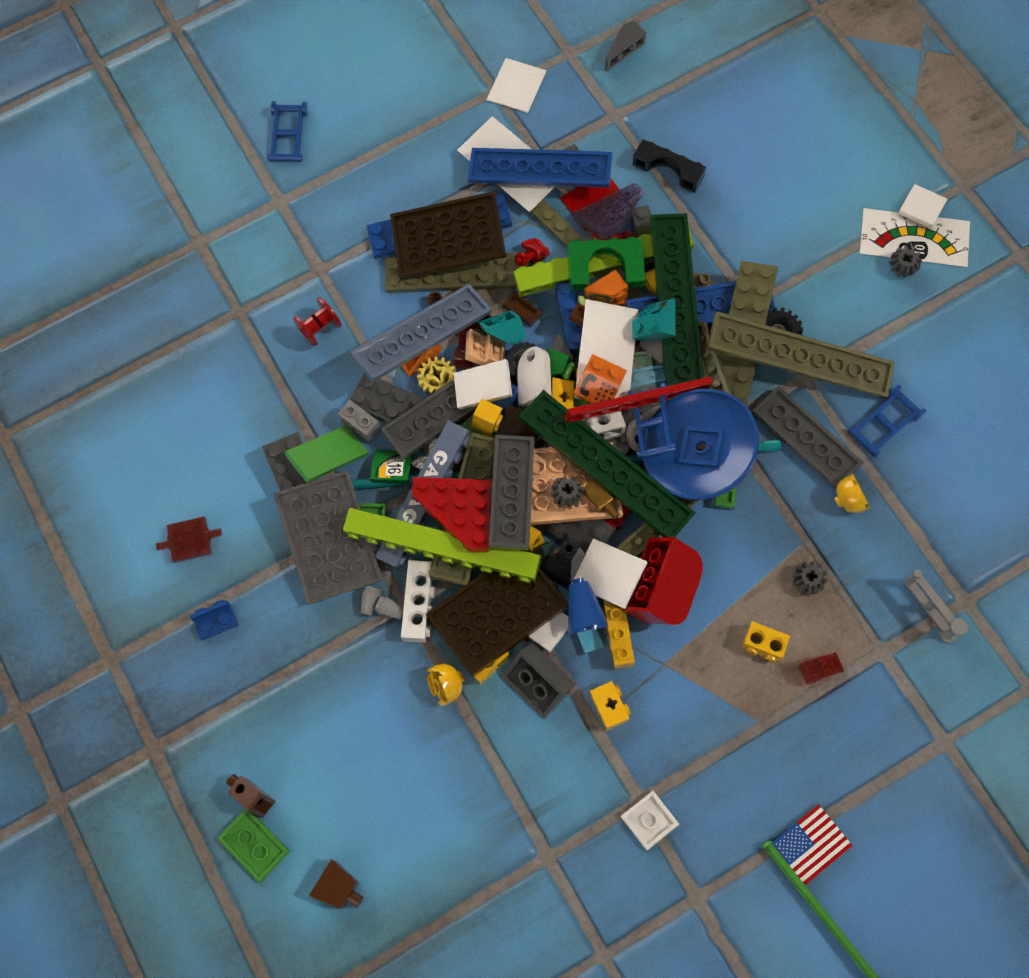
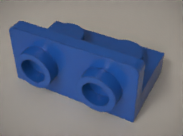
M219 600L213 603V606L197 609L194 614L190 615L202 641L239 626L233 607L227 600Z

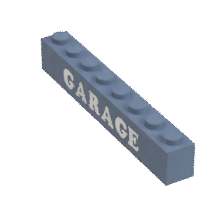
M448 420L418 477L451 478L454 464L459 463L463 447H467L471 440L469 430ZM411 488L395 519L425 526V519L430 514L425 511V508L419 502L417 503L412 498ZM382 543L375 556L377 559L398 570L400 566L403 567L408 559L404 548L397 547L396 549L385 547V543Z

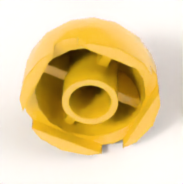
M854 474L845 477L838 483L836 488L837 496L834 499L839 508L843 507L850 513H860L871 508Z
M439 664L427 669V672H430V675H427L429 688L434 697L438 695L440 699L438 703L444 706L458 699L463 688L462 682H464L460 671H457L448 664Z

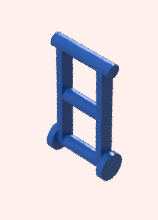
M272 101L271 113L274 115L271 154H267V160L303 161V155L300 154L303 116H307L308 113L307 102H302V105H277L276 101ZM280 112H298L297 129H278ZM296 136L295 154H276L277 137Z
M662 382L661 387L658 388L666 387L667 385L665 382ZM632 390L627 391V395L635 394ZM669 395L661 396L660 398L662 416L641 421L639 407L634 408L640 451H637L638 459L677 451L676 444H672L666 410L665 398ZM664 424L667 445L645 450L642 428Z
M897 385L889 393L890 398L858 427L852 426L848 430L875 458L881 453L879 449L912 419L918 421L927 412L925 408L920 410L900 391L902 388L900 385ZM896 398L912 412L898 427L881 413ZM874 418L891 432L875 447L859 432Z

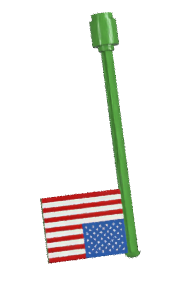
M818 804L773 842L766 841L762 849L766 850L867 978H879L805 886L853 846Z

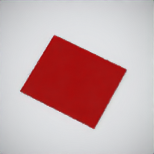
M611 178L610 188L577 187L560 197L585 231L589 230L594 224L601 223L631 205Z

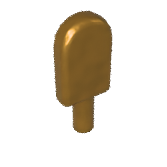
M592 479L584 483V495L598 511L605 509L613 519H616L620 513L611 504L614 501L613 496Z

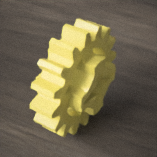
M435 356L434 361L429 358L427 364L423 362V369L418 368L419 375H417L419 386L423 387L424 393L429 390L430 395L453 381L454 373H456V367L452 366L450 360L445 362V358L442 357L440 361L437 356Z

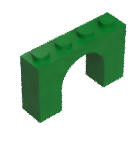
M628 237L621 240L618 238H610L608 240L591 239L589 241L576 239L568 242L567 260L570 291L585 290L589 286L588 264L594 257L601 254L612 255L620 261L623 267L624 281L628 288L644 286L645 271L642 239H637L636 237Z

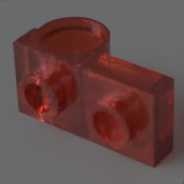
M460 332L458 347L455 349L454 366L457 369L467 370L472 368L474 363L465 359L466 333Z
M836 652L805 661L798 665L806 685L844 672Z

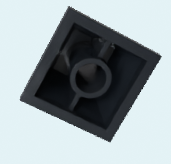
M556 539L539 567L550 580L569 590V585L572 584V580L586 554L580 547L570 541Z

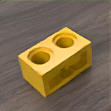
M752 621L748 627L742 648H745V651L749 654L757 655L758 653L763 655L770 662H780L785 654L790 635ZM751 636L759 637L760 644L753 643ZM770 643H776L780 650L773 651L770 648Z

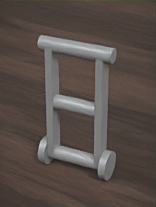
M915 570L904 580V586L910 590L941 630L939 636L944 643H952L956 640L957 636H962L967 632V623L962 619L954 617L923 577L920 570Z

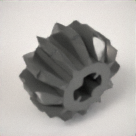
M907 245L903 249L897 248L896 252L892 253L891 260L889 261V265L892 266L891 271H897V276L903 274L904 278L908 274L913 276L921 268L922 259L919 258L920 252L915 253L914 247L909 250Z
M565 475L563 476V481L557 478L556 484L551 486L552 492L550 494L551 498H555L554 504L561 503V509L564 508V505H567L569 510L572 509V504L576 507L579 506V501H582L584 497L582 495L584 487H580V480L574 482V476L567 480Z
M814 561L809 565L803 562L802 567L797 566L795 569L797 573L793 574V578L796 579L793 583L794 586L800 585L798 591L802 592L805 589L806 595H809L811 591L814 595L818 594V590L822 591L825 588L823 584H826L828 581L824 577L827 574L826 571H820L821 565L814 567ZM808 575L812 576V582L808 580L809 578H806Z

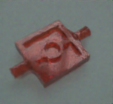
M205 516L167 525V541L156 543V549L159 551L169 548L174 563L212 554L211 538L222 536L221 528L209 530Z

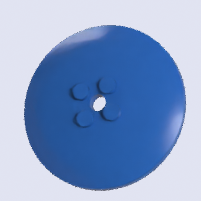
M714 389L687 391L666 402L672 444H676L677 451L643 458L649 475L672 495L687 500L714 498L737 486L750 472L759 450L758 427L746 405L733 395ZM661 407L656 411L652 418L662 416ZM664 424L646 428L644 433L645 450L667 445ZM701 443L707 444V447H706L705 450H703V451H698V450H697V447H698L699 444H701Z

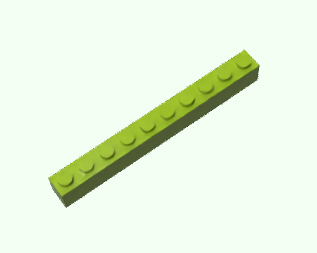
M689 228L690 246L692 252L695 243ZM643 234L637 239H642L644 264L654 262L651 235ZM598 255L588 264L589 279L609 274L614 270L621 271L623 270L622 264L612 255ZM556 257L550 262H537L531 267L526 268V266L517 268L513 272V279L519 297L553 289L555 284L569 282L567 257Z
M349 508L343 531L351 539L359 540V537L371 544L377 545L378 542L385 543V547L391 549L401 547L407 553L415 554L417 551L423 553V556L427 558L441 557L442 561L453 564L456 561L466 568L476 566L480 567V571L492 573V571L500 572L499 575L506 578H511V575L519 577V581L530 583L531 580L536 581L541 561V555L515 549L489 548L488 552H468L463 547V544L448 532Z

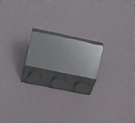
M533 642L518 653L501 676L544 719L576 685Z

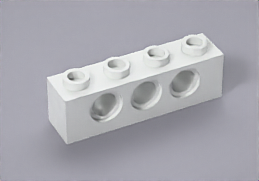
M621 411L582 420L605 440L625 435L626 424Z
M408 560L401 639L404 642L427 643V637H431V625H428L429 619L426 613L433 609V606H430L431 598L434 599L435 587H432L433 578L429 577L433 564L432 561ZM419 579L426 580L423 586L416 585ZM417 598L425 599L422 605L414 604ZM422 617L423 620L419 625L413 624L414 618Z

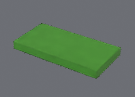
M346 425L287 450L285 456L306 483H309L366 457L369 452Z

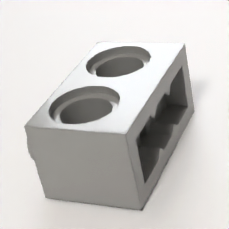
M351 400L338 413L343 424L347 425L369 443L381 431L379 421Z

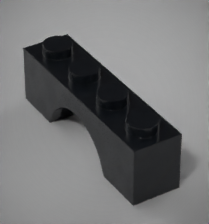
M642 139L633 154L632 165L647 172L660 166L671 168L679 177V186L694 193L705 176L706 166L700 162H694L684 155L676 154L668 148L656 145L652 141Z

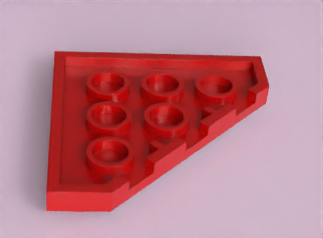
M413 477L412 498L417 503L419 502L435 520H438L451 536L457 538L468 552H488L491 480Z

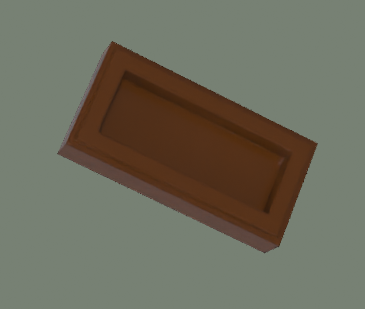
M513 292L503 303V308L508 311L513 310L530 327L542 315L541 310L523 297H519L516 292Z

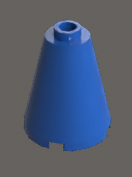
M584 578L572 580L573 584L569 585V634L607 627V619L589 581H584Z

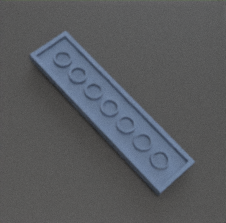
M467 284L350 351V356L373 383L489 315L492 309L473 287Z

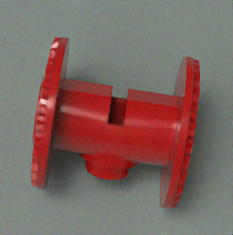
M320 297L316 300L321 309L304 322L297 316L293 317V321L299 331L313 346L318 345L314 335L332 322L337 328L342 326L332 308Z

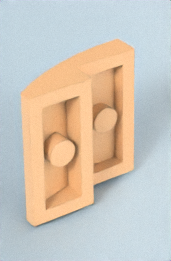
M470 329L466 333L465 359L479 365L504 360L505 341L491 334L484 336Z

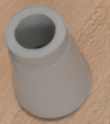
M366 586L362 594L360 613L372 616L380 596H382L380 595L381 589Z
M380 596L374 610L380 615L400 620L404 608L387 596Z

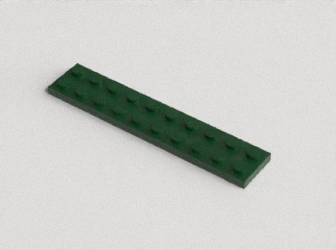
M687 213L650 215L657 300L661 302L672 298L675 299L676 336L661 339L665 383L667 386L704 378Z
M545 390L519 415L518 419L592 480L606 489L613 497L662 537H676L696 513L676 496L669 493L665 487L582 420L566 423L564 416L568 409Z

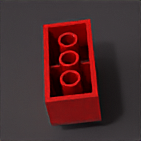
M649 537L641 557L642 560L648 563L626 609L623 608L622 610L644 623L678 625L687 618L703 572L702 559L696 550L675 537Z

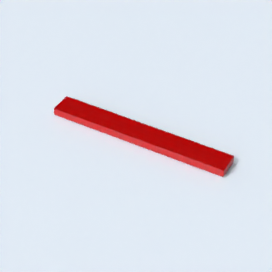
M710 376L569 408L564 417L566 423L657 403L660 402L661 396L669 395L665 398L666 401L687 391L709 389L713 380Z

